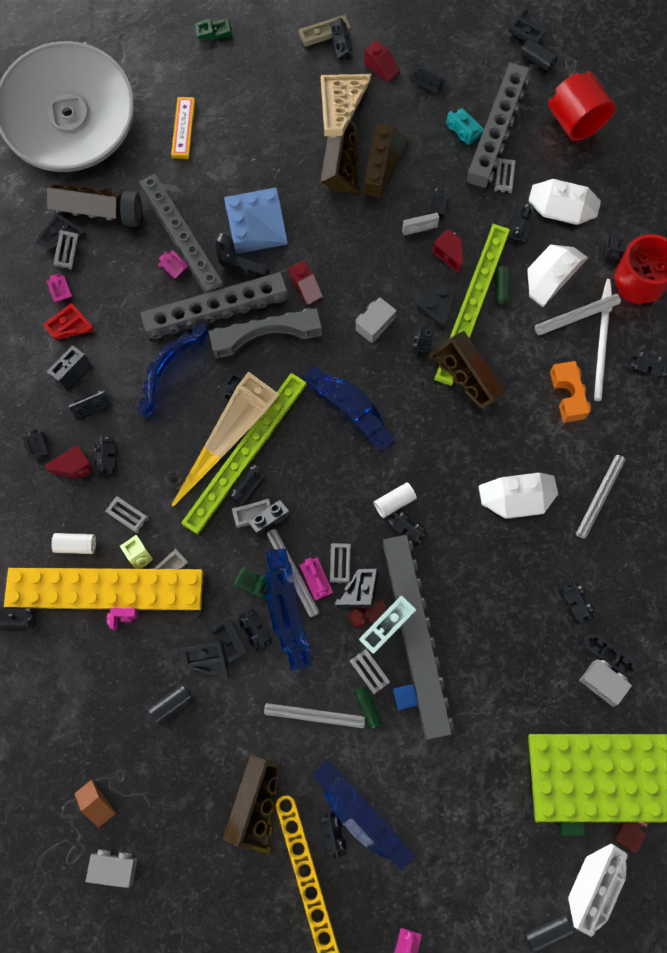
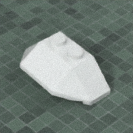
M555 179L532 185L528 201L543 217L576 225L597 218L601 203L588 187Z
M550 245L527 270L529 297L544 307L588 257L574 247Z
M543 473L501 477L479 485L482 505L505 519L544 514L558 495L555 477Z
M612 844L586 857L568 897L574 927L591 937L595 934L596 930L600 929L608 921L626 879L627 853Z

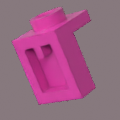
M174 250L169 254L166 251L159 258L161 262L158 266L163 267L174 279L188 266Z
M55 274L50 276V280L46 281L54 302L72 297L64 275Z
M111 608L110 613L107 614V625H109L110 629L117 630L118 619H120V622H132V619H138L139 611L135 608Z

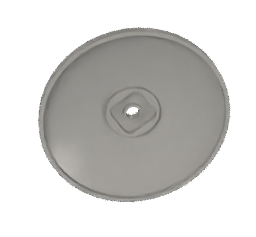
M59 41L38 46L13 62L0 81V133L7 145L18 157L35 167L55 172H72L89 168L105 160L117 150L130 130L134 115V98L128 78L112 57L91 45L80 42ZM66 111H72L70 116H64Z

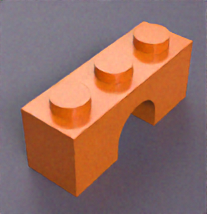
M576 361L553 365L550 374L554 389L565 388L571 393V397L563 399L559 405L563 423L586 419L591 411L589 401L586 400V388L581 383V370L577 367Z

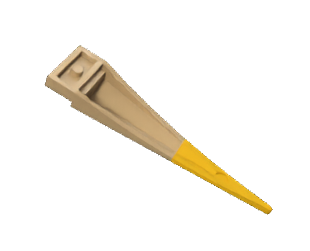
M250 372L245 375L235 389L219 421L175 497L172 507L267 412L279 396L276 391Z

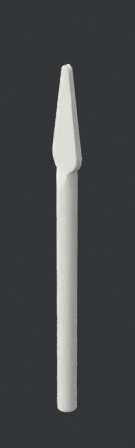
M610 279L606 280L602 299L611 296ZM612 307L601 311L594 392L595 401L602 400L608 321Z

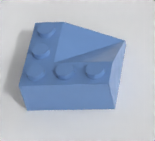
M276 188L224 197L236 254L288 244Z

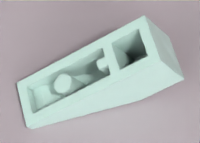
M401 595L359 640L374 654L416 609Z

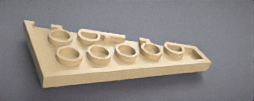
M371 74L321 75L324 136L336 137L343 135L371 81Z

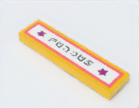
M177 98L172 159H189L195 98Z

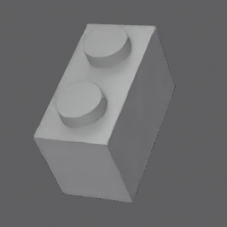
M379 297L376 302L370 303L364 314H360L355 321L356 331L373 343L395 320L396 309Z
M598 659L592 662L579 680L612 707L617 706L632 686L627 682L628 679L624 675L615 673L606 661Z
M98 850V853L91 854L86 882L129 888L133 886L137 859L132 858L130 853L120 852L119 856L111 855L109 850Z

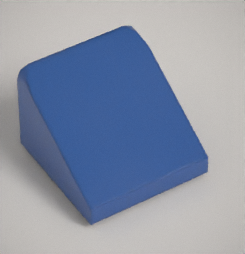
M413 684L393 689L398 710L418 705Z

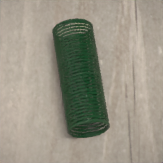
M500 266L496 269V302L498 304L510 302V268L507 266Z
M365 685L354 690L353 693L371 730L382 725L383 722L378 711L375 709L376 706L372 696Z

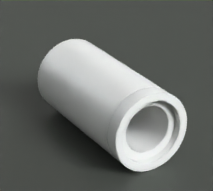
M406 482L374 501V505L381 517L385 518L414 501L417 497L413 488Z
M54 533L52 537L53 553L94 554L96 537L94 534Z

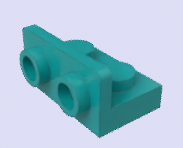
M463 108L455 114L452 111L448 113L446 124L459 135L462 141L470 145L482 136L484 128Z

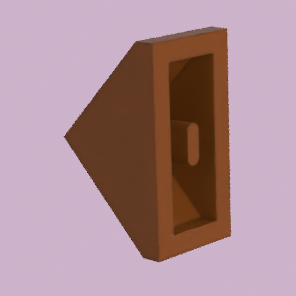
M93 780L89 781L75 793L81 812L98 828L117 814Z

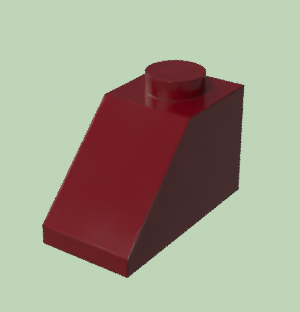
M377 40L365 49L364 65L387 82H390L400 73V69L389 49Z
M447 229L434 242L432 252L459 274L463 264L462 241L456 233H452Z
M304 260L288 268L289 279L307 306L323 298L316 279Z
M78 445L44 465L53 475L75 479L87 476L94 469Z

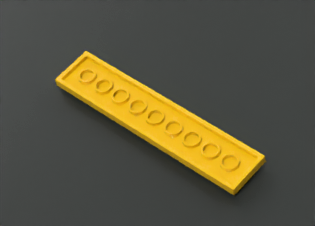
M8 568L4 607L35 609L135 608L136 610H201L204 571L200 569Z

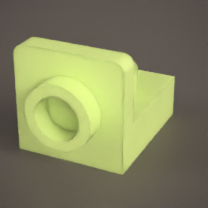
M137 535L120 546L135 569H141L153 561V558Z

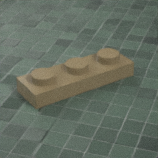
M339 16L299 29V36L304 47L333 38L329 24L338 18L346 22L348 33H350L351 27L346 16Z

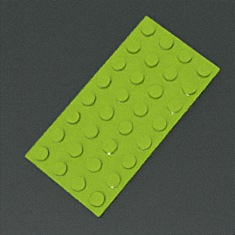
M529 734L535 822H667V734Z

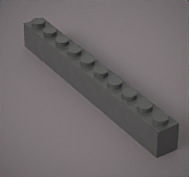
M407 535L383 539V548L395 601L402 595L416 609L401 625L425 740L449 736L454 727L452 718H448L446 712L449 709L447 697H443L442 694L444 682L442 676H438L439 660L437 656L434 657L432 650L435 648L433 636L430 637L428 632L431 625L429 617H425L423 610L426 609V602L424 597L421 598L419 590H422L420 578H416L415 574L418 568L416 559H412L411 552H413L412 541L407 539Z

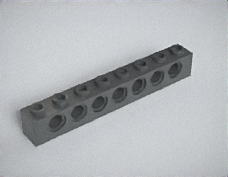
M509 63L468 171L467 183L486 188L488 182H492L495 173L492 170L498 166L500 160L498 154H502L505 144L503 141L508 139L510 133L508 127H512L515 119L513 113L518 112L520 106L518 100H522L525 92L523 86H527L530 76L527 75L529 68Z
M153 174L139 181L144 196L203 292L206 294L223 289L220 277L157 176Z
M281 272L140 312L148 338L158 339L163 335L175 334L187 328L192 329L200 324H209L221 318H230L238 313H247L255 308H264L269 304L281 303L288 299Z

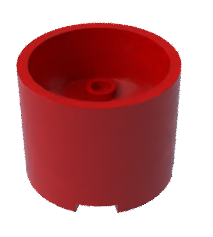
M587 71V73L582 75L576 73L567 78L555 89L557 93L553 99L548 101L549 109L572 141H580L595 134L608 123L616 110L615 103L591 71Z
M646 234L635 238L629 244L614 272L618 293L624 299L635 304L656 302L664 295L667 290V238L655 234Z

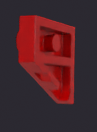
M72 303L43 324L44 328L55 340L94 331L93 326Z

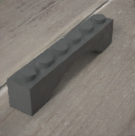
M306 308L296 313L288 312L282 316H270L263 320H251L249 323L233 324L231 327H218L209 331L215 359L233 355L243 344L264 334L287 333L302 339L322 336L317 308Z

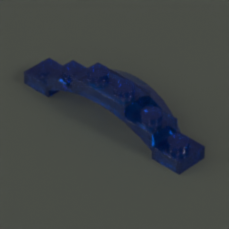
M201 322L199 326L193 329L192 335L185 332L182 337H178L176 342L168 343L165 347H162L156 360L149 364L147 368L149 377L142 387L145 398L139 401L137 407L141 416L147 418L157 405L154 399L155 391L162 374L171 362L194 345L200 347L208 337L209 327L207 324Z
M315 365L302 377V380L311 389L319 392L341 409L382 453L395 441L396 437L385 428L383 420L374 404L355 385L342 378L330 376L329 374L325 375Z
M286 548L268 550L265 552L269 566L266 578L270 593L266 594L274 634H279L282 652H287L291 671L312 667L309 654L310 646L299 611L292 566L288 559Z
M328 760L312 774L321 784L323 793L338 819L364 846L377 855L391 860L400 871L416 856Z

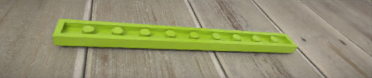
M495 224L492 225L450 338L465 331L470 339L510 229ZM440 367L438 368L434 380L450 386L454 382L452 380L453 377L447 371H443Z
M290 373L277 391L279 396L267 412L249 429L181 522L182 525L197 535L201 532L306 387L305 381Z

